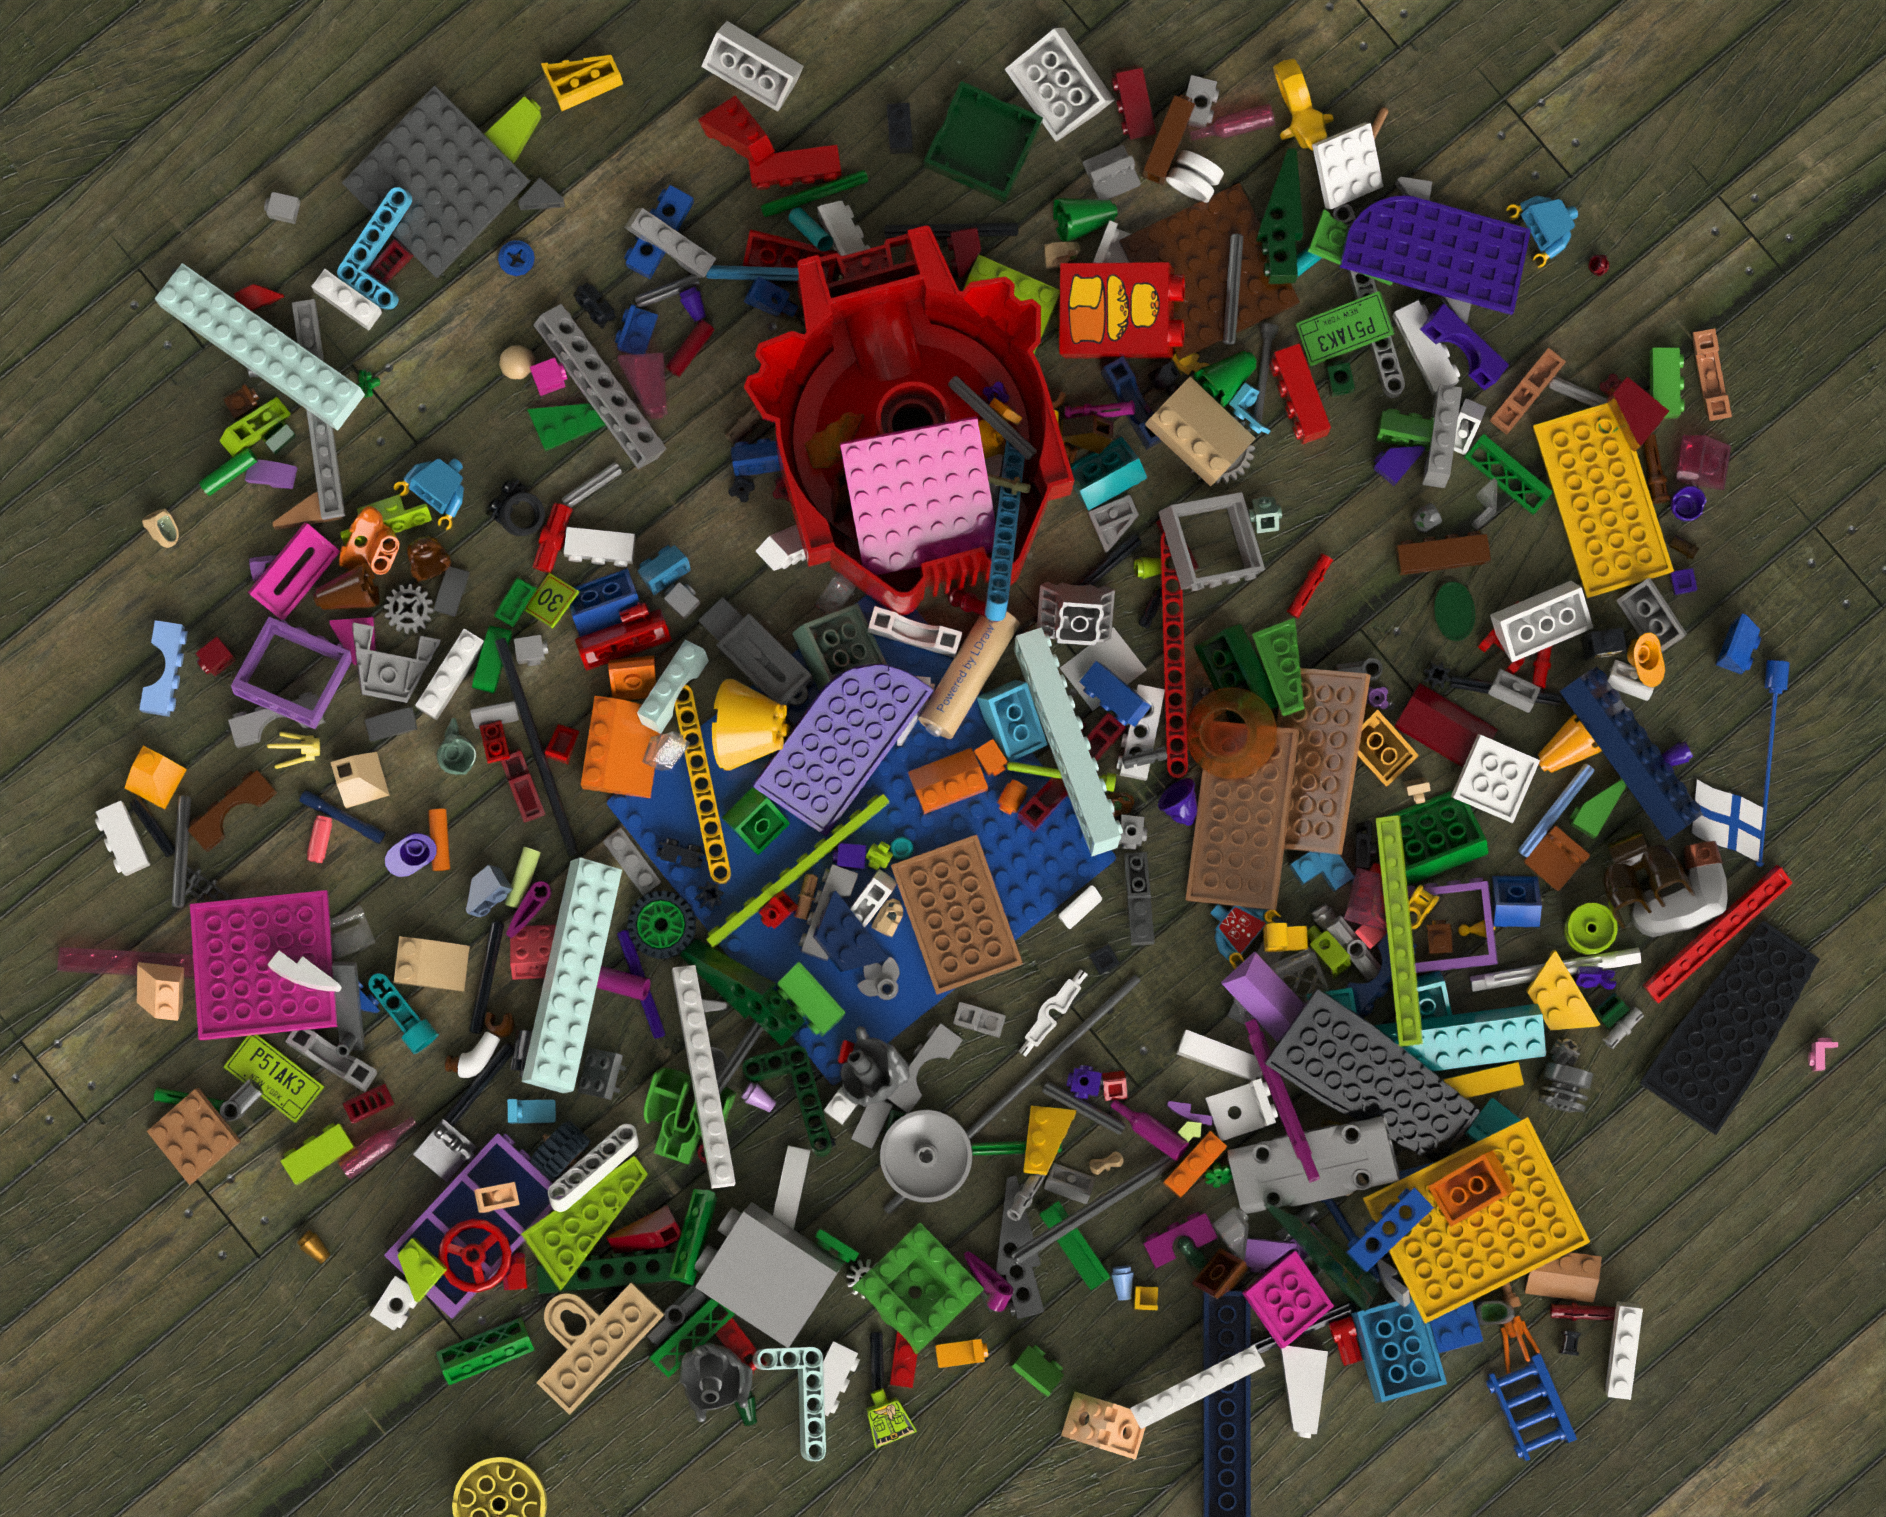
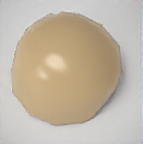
M510 346L500 355L499 367L502 373L510 379L525 378L531 372L530 367L535 365V356L525 346Z

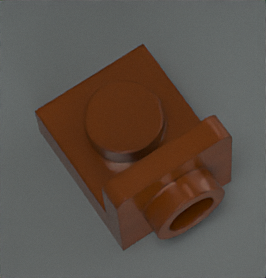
M246 384L242 385V389L223 399L235 420L259 407L256 402L259 399L253 387L248 389Z
M1433 920L1432 925H1427L1429 954L1453 953L1451 924H1446V920Z

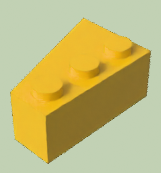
M612 55L583 58V60L571 62L564 60L562 63L555 64L541 63L545 77L561 111L623 85L621 74Z

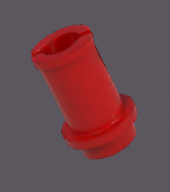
M638 602V605L619 612L624 625L641 618L646 619V616L650 615L645 602Z

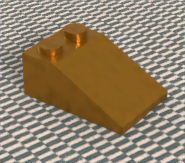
M1367 703L1357 758L1387 787L1419 755L1380 711Z

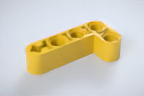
M1287 923L1266 924L1263 928L1265 952L1308 950L1307 926L1287 927Z

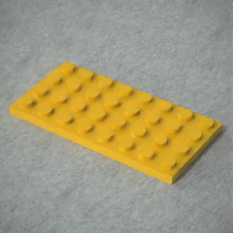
M1608 403L1533 425L1535 437L1586 599L1643 582L1649 577L1653 579L1674 572L1637 452L1630 449ZM1599 423H1600L1601 428H1602L1603 430H1605V431H1608L1609 433L1603 432V431L1599 428V426H1598Z

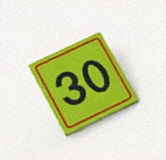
M549 573L536 590L524 611L549 627L554 628L577 597L579 591Z

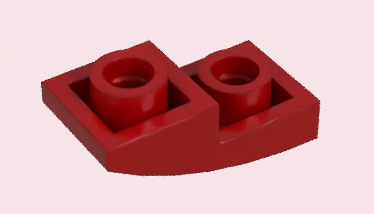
M502 721L479 726L487 763L510 758Z

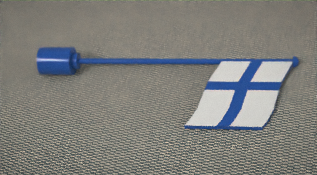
M1767 660L1764 688L1769 689L1768 693L1773 694L1763 808L1741 796L1714 789L1697 779L1695 801L1699 804L1703 815L1692 823V834L1706 842L1716 841L1717 846L1737 851L1756 861L1755 864L1758 867L1764 865L1762 858L1777 695L1782 694L1783 690H1787L1790 665L1789 662Z

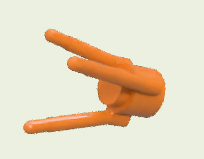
M1520 1316L1514 1317L1510 1322L1503 1324V1328H1500L1503 1335L1506 1374L1511 1373L1508 1334L1510 1338L1517 1337L1527 1362L1530 1361V1357L1522 1338L1523 1334H1525L1537 1354L1540 1353L1526 1327L1525 1321H1522Z

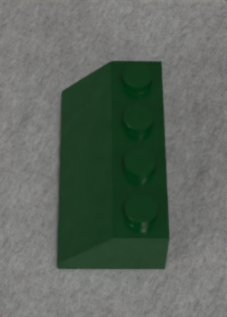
M1241 624L1226 628L1194 647L1231 723L1245 724L1279 706L1272 686Z

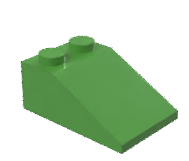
M1028 1345L1011 1365V1368L1048 1397L1063 1378L1064 1374L1061 1373L1063 1368L1054 1360L1049 1363L1043 1358L1046 1353L1036 1345L1033 1348Z

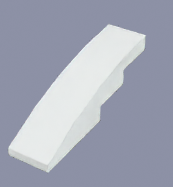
M788 1145L773 1216L794 1229L811 1150Z

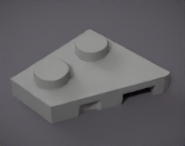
M1130 495L1088 512L1105 553L1109 552L1139 516Z

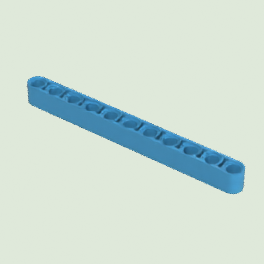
M1007 440L1001 477L1010 480L1019 477L1022 483L1025 457ZM1000 486L985 608V616L992 621L1003 620L1007 612L1021 495L1019 491L1016 495H1013L1011 493L1012 489Z

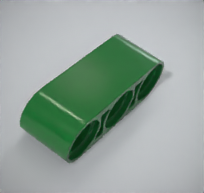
M493 625L489 626L474 675L472 688L495 694L503 665L494 641L506 638L509 647L512 636L511 630Z

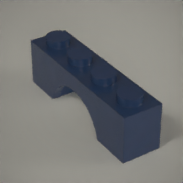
M1124 356L1106 365L1101 374L1117 402L1134 401L1135 414L1126 415L1145 449L1148 450L1162 442L1145 425L1154 412L1141 395L1135 375Z
M1388 933L1377 945L1382 955V967L1376 978L1365 984L1350 982L1346 987L1352 988L1356 1011L1361 1017H1364V1015L1367 1017L1375 1007L1373 1003L1378 997L1382 998L1388 990L1387 985L1392 979ZM1413 942V948L1415 949L1417 944Z

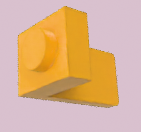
M982 1339L936 1345L938 1367L943 1368L985 1362L984 1357H988L987 1343H982Z

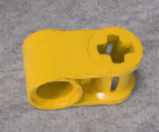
M1421 884L1409 900L1410 912L1418 915L1417 921L1411 924V929H1416L1422 924L1440 898L1438 895L1433 896L1424 890ZM1420 896H1422L1423 898H1425V899L1428 900L1429 902H1426L1425 900H1423L1422 898H1420Z

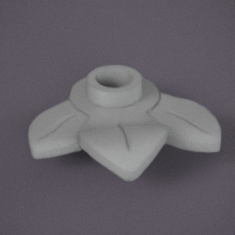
M889 957L883 966L878 963L864 966L863 972L866 980L861 981L857 985L860 991L869 997L879 996L883 1000L893 999L898 993L896 981L900 974L896 961ZM886 984L891 986L889 993H885L882 990V987Z

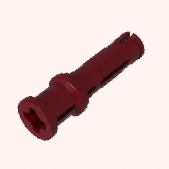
M954 587L949 592L948 602L950 605L960 607L965 612L973 611L986 617V603L979 600L974 593H966L964 589L959 590L958 587Z

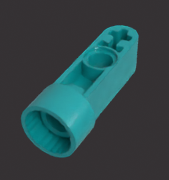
M378 973L369 979L368 985L371 992L403 1031L404 1035L401 1039L413 1054L425 1049L438 1037L439 1034L427 1019L422 1021L419 1019L385 975ZM380 981L381 983H383V986L388 993L384 995L383 992L379 988H377V985L375 984L376 982ZM398 998L400 1000L399 1006L394 1009L389 1008L388 1002L390 999ZM413 1015L414 1018L409 1020L403 1026L401 1025L405 1020H407L409 1017Z

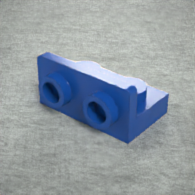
M631 304L630 310L626 309L623 315L622 322H625L623 330H618L615 343L618 344V350L644 359L658 315L636 308V305Z

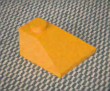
M143 745L131 767L125 789L166 809L187 769Z

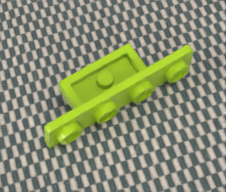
M400 494L357 508L358 514L367 506L376 508L383 517V523L392 528L395 533L432 521L427 504L405 510ZM349 529L340 533L345 547L352 533L349 532ZM358 536L354 543L359 546L366 543L367 538L365 536Z

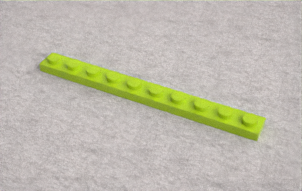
M877 794L867 802V808L863 811L860 809L855 811L849 817L851 821L845 826L842 823L832 830L833 836L827 841L823 838L814 845L816 850L810 855L806 852L796 860L798 864L793 869L788 867L778 875L780 879L776 883L769 882L761 889L762 894L759 897L755 898L752 896L743 904L745 908L742 911L731 913L725 919L727 921L725 925L721 928L718 925L708 933L710 937L707 939L712 948L717 946L763 908L776 894L786 889L837 847L839 843H842L888 805L889 800L884 794L880 797Z
M1400 816L1376 818L1398 1041L1400 1047L1423 1044Z

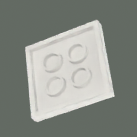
M1364 122L1312 144L1326 209H1333L1384 187L1371 123Z
M1478 734L1451 797L1513 823L1540 760Z

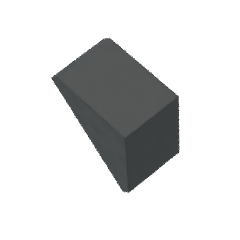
M541 178L518 201L520 210L565 207L564 198Z

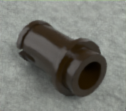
M1675 535L1669 548L1687 556L1686 559L1691 558L1692 560L1699 550L1696 543L1693 545L1678 537V535Z

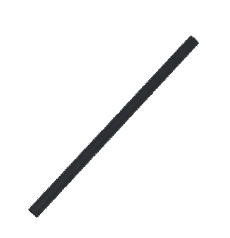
M506 638L498 639L494 642L568 857L579 854Z

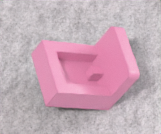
M1818 1038V1042L1812 1043V1052L1808 1053V1064L1812 1066V1071L1825 1070V1048L1838 1047V1042H1832V1038Z

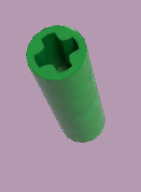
M246 447L199 481V484L208 496H211L257 463L258 459L252 450Z

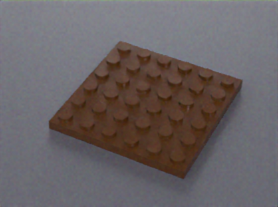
M1240 183L1213 195L1207 203L1200 201L1119 240L1129 263L1169 262L1174 267V274H1184L1185 298L1184 301H1174L1173 319L1184 320V346L1173 347L1179 361L1223 341L1230 239L1232 234L1243 235L1236 334L1300 303L1291 283L1268 284V276H1264L1263 270L1264 263H1267L1266 255H1262V242H1256L1261 224Z

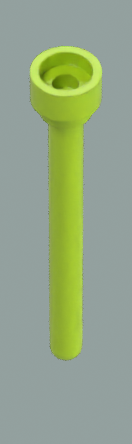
M1017 762L1007 763V769L1010 771L1062 779L1059 769ZM1107 773V775L1102 774V776H1098L1099 779L1103 778L1107 791L1114 792L1116 774Z

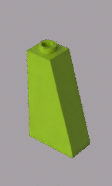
M524 96L485 135L515 163L541 119L539 111L541 107L533 99L529 101Z

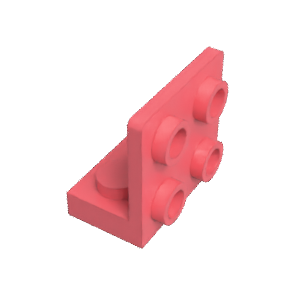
M556 925L525 926L513 938H510L512 980L545 978Z

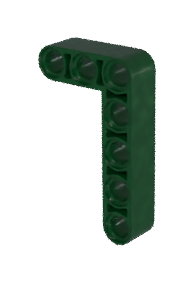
M796 1045L746 1059L742 1066L745 1078L752 1083L789 1073L792 1074L812 1151L819 1157L829 1155L832 1150V1143L806 1049ZM795 1054H802L804 1056L801 1062L792 1061V1057ZM773 1060H780L782 1062L781 1066L775 1069L769 1065ZM751 1066H758L760 1068L758 1073L753 1075L747 1071ZM802 1075L810 1077L806 1084H800L797 1081L798 1078ZM807 1097H814L816 1099L815 1103L811 1106H807L803 1102ZM818 1118L822 1122L818 1127H811L809 1125L810 1121ZM819 1140L827 1142V1146L823 1149H817L815 1144Z

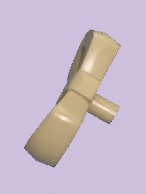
M1115 1151L1107 1158L1092 1159L1089 1168L1093 1174L1099 1175L1105 1169L1110 1171L1111 1167H1121L1123 1156Z

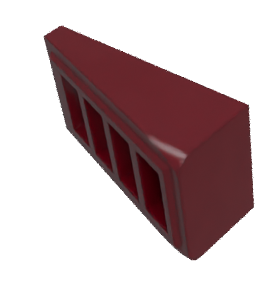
M394 239L368 268L367 272L386 285L414 255L398 239ZM396 249H398L403 254L402 257L397 252H395ZM390 255L397 261L396 264L388 258ZM383 262L391 268L390 271L382 265ZM377 268L385 274L384 278L375 271Z
M386 1084L342 1103L353 1125L395 1105ZM378 1092L382 1093L386 1104L382 1105L377 1095ZM370 1096H373L378 1106L377 1108H373L369 1099ZM362 1100L365 1101L369 1109V1111L366 1113L360 1102ZM356 1104L361 1115L356 1116L352 1105Z

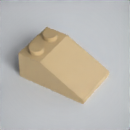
M399 936L394 983L465 991L470 946Z

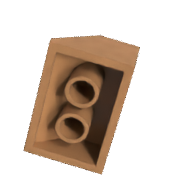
M1569 1252L1527 1273L1524 1293L1593 1303L1599 1282L1602 1257Z

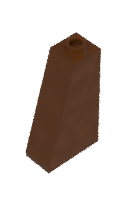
M1174 95L1145 165L1142 178L1162 186L1164 185L1195 108V103H1192L1191 98L1185 95H1180L1179 97Z

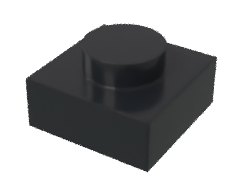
M1109 944L1089 955L1099 975L1120 965Z

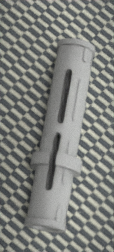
M1031 1174L1028 1177L1021 1191L1016 1193L1014 1202L1007 1211L1010 1219L1014 1221L1020 1220L1025 1209L1032 1204V1198L1046 1175Z

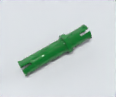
M157 1087L154 1101L177 1105L189 1093ZM206 1097L220 1114V1107L225 1100Z

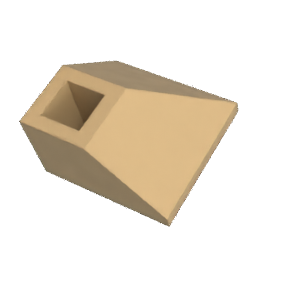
M377 752L354 755L331 762L335 780L346 809L390 796Z

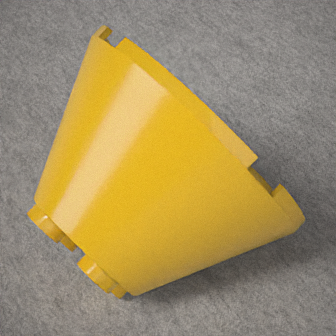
M734 679L724 680L719 687L714 704V709H718L717 723L712 722V743L718 766L730 771L772 752L782 750L784 737H787L790 733V726L786 723L785 718L787 715L786 705H781Z

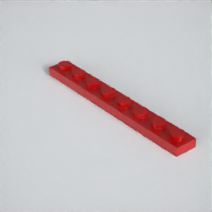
M1776 865L1643 984V987L1656 1003L1659 1004L1792 884V881L1780 866Z

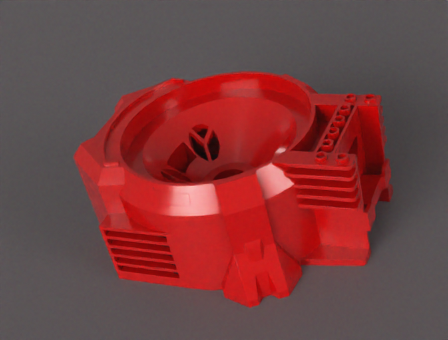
M929 226L908 230L907 234L886 239L884 245L841 256L838 253H834L820 258L819 255L799 260L797 263L799 273L798 295L804 313L806 333L801 334L790 331L759 343L755 357L761 364L759 373L747 376L744 390L762 418L775 423L780 472L787 489L808 567L830 561V567L884 608L901 616L912 613L918 607L919 603L924 600L926 587H929L932 597H936L940 583L944 593L947 594L950 591L951 580H955L958 589L962 590L966 576L971 587L976 585L978 573L984 583H989L992 553L986 554L984 546L921 563V567L874 575L862 566L852 509L838 522H834L831 508L835 475L844 467L840 448L841 442L893 433V419L900 411L907 408H918L924 411L930 417L932 425L975 416L978 422L984 420L948 386L950 380L958 376L987 404L989 400L983 394V389L986 386H993L996 382L1003 383L1009 395V400L1004 404L1022 417L1018 425L1010 420L1008 423L1037 449V453L1032 459L1027 460L1025 458L1022 483L1030 484L1029 493L1021 492L1010 582V586L1013 585L1019 578L1046 511L1048 501L1071 495L1074 484L1073 474L1040 364L1033 353L1041 343V305L1033 299L1019 300L1014 295L1015 284L1006 276L970 282L963 291H959ZM906 244V262L893 266L890 248ZM837 262L843 279L827 283L822 267Z

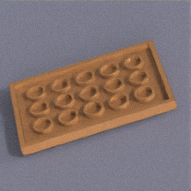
M977 835L891 865L937 995L1023 964Z

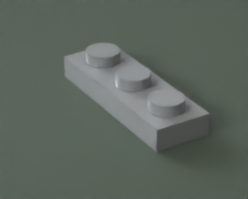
M622 828L603 840V843L643 896L662 883Z

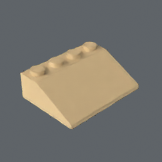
M1191 377L1145 423L1157 437L1210 487L1256 439Z

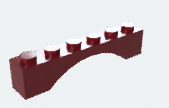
M1107 713L1087 736L1091 746V750L1088 751L1091 758L1095 757L1097 762L1125 730V726L1110 713ZM1052 777L1018 813L1017 819L1035 833L1068 796L1063 779Z

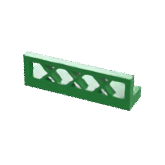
M1485 434L1479 438L1464 457L1532 516L1553 493V491ZM1480 448L1486 453L1487 462H1477L1471 456ZM1490 465H1501L1504 469V476L1495 477L1491 474ZM1508 479L1520 481L1521 491L1509 489ZM1534 493L1541 500L1532 508L1526 503L1525 494Z
M694 1189L669 1276L687 1285H694L697 1270L694 1269L695 1264L703 1253L718 1199L715 1196V1192Z
M1059 1201L1039 1214L1048 1229L1069 1216ZM1077 1228L1056 1240L1090 1291L1111 1278Z
M710 1297L649 1355V1359L669 1378L681 1367L682 1358L678 1361V1355L687 1353L678 1352L679 1342L682 1339H692V1349L690 1350L692 1351L696 1346L704 1345L735 1313L721 1305L728 1314L722 1320H712V1310L720 1303ZM709 1314V1320H703ZM699 1323H709V1333L705 1336H695V1327ZM712 1323H718V1324L712 1329ZM693 1329V1335L686 1336ZM695 1339H701V1340L695 1345ZM676 1346V1352H670ZM665 1355H676L675 1365L669 1371L659 1362Z
M520 1317L437 1351L436 1354L448 1385H452L535 1351L527 1333L524 1321ZM520 1326L521 1332L514 1335L509 1334L512 1329ZM499 1337L497 1342L487 1343L490 1338ZM473 1345L478 1346L475 1351L470 1353L466 1352L468 1347H471ZM451 1354L456 1355L453 1360L444 1362V1357Z

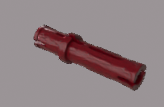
M1551 1303L1550 1317L1568 1318L1571 1321H1576L1577 1319L1614 1321L1616 1307L1577 1305V1303H1571V1305Z

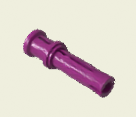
M1133 400L1096 406L1085 403L1084 406L1065 407L1066 419L1089 415L1109 418L1135 414ZM1117 408H1120V409H1121V410H1118V411L1103 412L1104 410H1109V409H1117Z

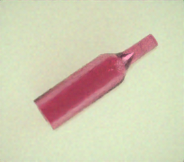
M1265 104L1221 116L1211 126L1190 132V137L1192 141L1209 136H1218L1226 139L1274 126L1273 111L1270 104Z
M411 1116L394 1129L380 1130L337 1161V1163L351 1180L393 1150L398 1138L409 1128L416 1125V1121Z

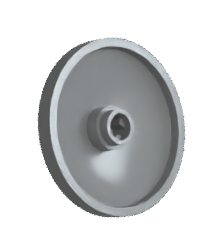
M935 1110L910 1112L899 1118L884 1136L880 1150L882 1171L891 1187L910 1200L917 1202L942 1200L956 1192L969 1175L972 1165L970 1139L964 1128L945 1113Z

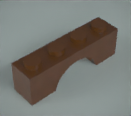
M258 770L248 772L241 779L243 782L237 788L232 786L225 792L224 795L226 797L223 800L213 802L207 808L208 812L202 818L197 816L190 822L189 825L191 827L188 831L206 852L212 850L225 838L223 821L229 810L239 804H253L261 808L277 794L275 789Z

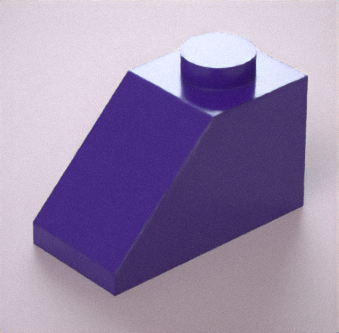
M1423 446L1390 448L1386 453L1382 451L1374 460L1377 463L1374 470L1395 486L1424 452L1425 448Z

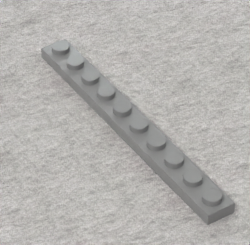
M311 299L293 302L297 344L324 362L316 301ZM307 410L321 518L325 520L345 516L333 427Z

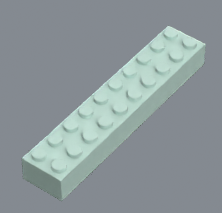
M183 263L155 297L161 308L337 431L365 396L358 385Z
M1041 627L1017 635L1014 652L1024 679L1028 684L1036 711L1090 854L1095 856L1117 848L1121 839L1120 834L1123 831L1119 820L1115 821L1112 814L1115 812L1111 799L1107 800L1104 793L1107 791L1103 778L1099 779L1096 772L1099 770L1095 757L1091 758L1088 751L1091 750L1087 736L1083 737L1082 721L1079 716L1074 714V700L1071 695H1067L1065 690L1067 688L1066 679L1063 674H1059L1057 669L1059 667L1056 654L1052 655L1049 648L1052 646L1048 633L1044 634Z
M581 857L570 861L521 1082L561 1093L574 1091L622 873L621 869Z

